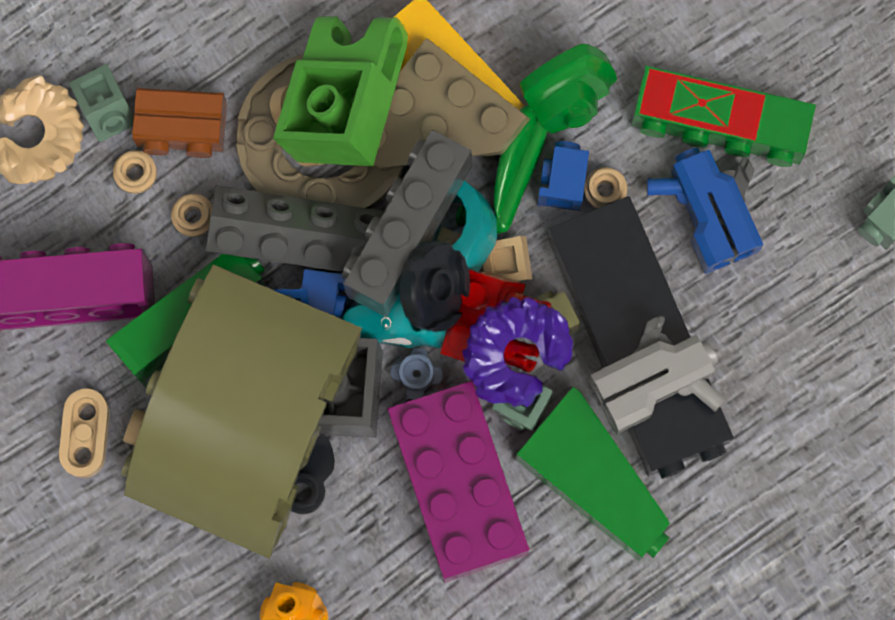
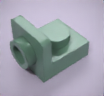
M108 64L69 82L77 102L98 141L102 142L133 126L134 115Z

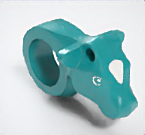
M464 181L452 203H460L465 206L466 225L461 237L451 247L462 253L468 269L479 271L495 246L497 219L486 198L468 182ZM400 295L387 318L360 303L349 307L341 317L342 320L362 328L360 338L378 339L379 344L406 348L423 345L440 348L443 345L447 331L431 332L414 327L404 314Z

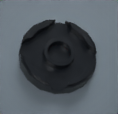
M422 242L411 251L403 266L400 278V301L403 311L411 324L423 331L439 332L451 328L459 321L463 313L458 312L462 303L461 295L469 297L470 273L466 260L462 253L454 250L451 247L452 244L448 242Z

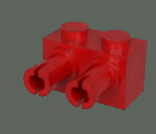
M468 269L470 273L469 297L461 295L462 303L458 312L463 313L459 321L446 331L440 354L465 362L463 350L467 349L470 326L476 323L479 315L484 314L487 306L495 307L501 300L509 302L512 297L518 298L520 301L528 297L535 300L538 304H546L548 308L552 307L551 303L523 295L526 285L524 283L489 272ZM516 339L511 340L504 350L506 364L522 369L527 373L535 368L537 361L525 358V356L539 357L537 345Z

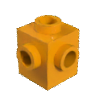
M293 582L291 586L275 583L271 596H267L262 603L260 620H328V611L317 590L300 582Z

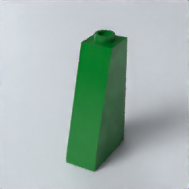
M221 254L105 342L143 386L147 388L153 373L156 370L162 371L172 345L192 305L188 303V298L198 278L205 280L212 266L215 265L265 286L260 276L265 269L257 259Z
M573 386L517 453L516 461L635 559L640 561L646 553L654 558L670 538L664 533L670 521L581 392Z

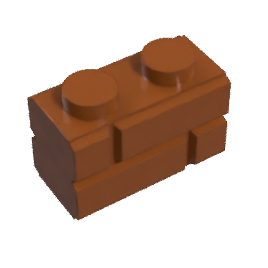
M137 88L132 131L136 146L143 147L144 153L156 156L168 155L169 149L186 150V155L195 158L212 157V151L223 152L227 101L224 93Z

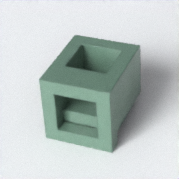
M895 175L882 190L888 196L880 191L864 208L863 211L868 215V218L858 228L859 233L866 241L874 246L880 244L886 250L895 241Z
M543 386V393L536 395L534 402L528 407L524 405L513 407L509 403H495L492 410L501 414L500 419L520 430H523L525 427L532 431L548 406L553 391Z

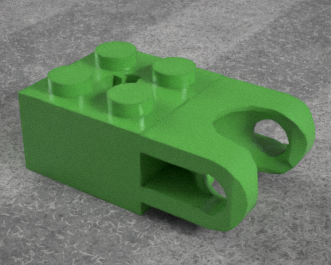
M319 16L315 19L303 59L296 60L273 137L297 162L357 166L374 165L407 48L408 35L402 22L397 17H377L371 21L364 37L355 44H351L349 29L337 16Z

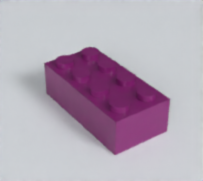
M113 244L108 246V251L91 253V249L87 247H72L65 249L64 255L46 256L44 251L22 252L19 254V259L2 260V256H0V331L132 320L155 304L153 266L141 248L135 249L134 244Z
M469 381L387 408L444 583L529 555L530 550L473 382Z

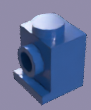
M568 141L555 142L553 159L544 158L540 184L549 185V188L540 187L539 206L574 211L581 210L589 151L580 150L581 146L577 143Z
M304 269L301 289H307L308 305L341 319L346 309L347 299L346 296L340 295V291L346 292L344 287L345 279L342 278V274Z

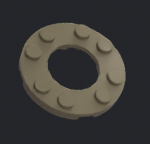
M304 54L292 57L274 66L251 88L238 116L237 154L243 172L251 187L257 192L367 209L375 207L387 196L390 187L396 178H400L405 166L398 169L382 170L376 165H354L352 169L340 176L327 179L304 176L290 166L282 152V147L273 139L277 125L270 112V99L277 88L289 85L296 60H302Z

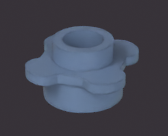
M422 348L411 350L410 356L406 357L401 363H395L390 371L392 379L400 381L406 389V396L411 400L423 397V393L431 385L440 384L443 379L442 370L439 367L433 366L432 362L427 358V351ZM419 370L421 376L419 378L413 377V371Z

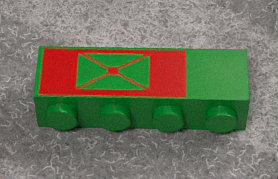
M646 66L631 126L640 128V133L650 137L663 138L665 134L681 137L683 143L693 147L704 148L707 147V144L724 147V152L733 156L749 157L750 154L767 157L766 161L770 164L780 167H791L793 163L799 165L805 156L816 104Z

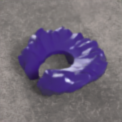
M512 297L509 302L501 300L495 307L487 306L484 314L479 315L476 323L470 326L467 349L463 350L465 359L463 370L476 386L478 398L493 404L509 403L513 407L521 405L528 407L534 402L536 395L543 393L542 382L537 376L518 373L508 367L504 359V350L507 344L515 338L530 339L537 345L540 357L545 365L558 371L563 370L565 365L571 360L573 340L569 334L568 321L559 311L552 307L548 308L546 304H538L535 300L525 297L522 301Z

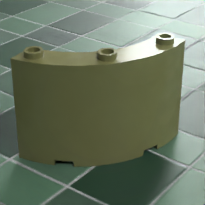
M213 265L205 280L198 278L194 283L188 298V303L192 305L172 345L162 371L156 370L148 383L146 395L151 396L134 451L128 455L121 471V476L127 478L124 496L270 559L288 525L299 487L295 484L299 470L306 466L321 430L318 424L327 405V402L323 400L326 399L333 402L345 374L356 355L362 328Z

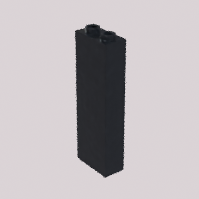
M630 196L548 228L547 239L602 369L633 354L638 349L646 322L654 317L663 316L665 318L661 333L666 335L673 345L691 338ZM677 393L655 404L650 419L628 429L648 477L659 473L661 479L671 477L686 470L684 462L700 456L702 463L726 454L725 445L730 444L734 439L721 406L714 412L693 393L688 396H682Z

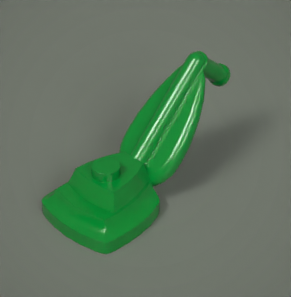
M579 44L549 60L519 83L523 97L528 105L521 107L519 111L530 118V120L507 150L500 155L494 186V215L497 219V234L507 232L512 225L524 191L542 154L548 131L553 134L567 128H578L590 122L592 117L598 115V100L610 94L609 88L617 82V76L610 59L600 49L589 44ZM461 205L456 213V224L463 227L466 225V209L464 205Z

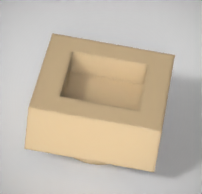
M526 236L496 240L492 252L483 264L484 272L517 282L532 280Z

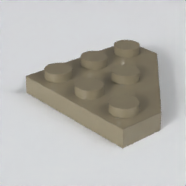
M426 38L399 73L374 165L382 170L409 166L408 158L418 140L425 142L431 130L470 149L472 157L503 154L530 118Z

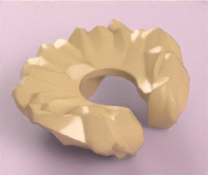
M41 75L24 79L16 88H8L4 94L0 95V123L14 126V122L20 118L34 116L39 118L45 127L44 138L37 146L32 148H22L6 137L0 138V173L9 183L20 185L30 182L36 183L40 180H51L55 177L56 173L66 171L67 166L74 162L75 154L81 151L80 142L83 140L82 129L84 124L80 119V113L75 108L78 103L69 97L67 89L60 85L47 83Z

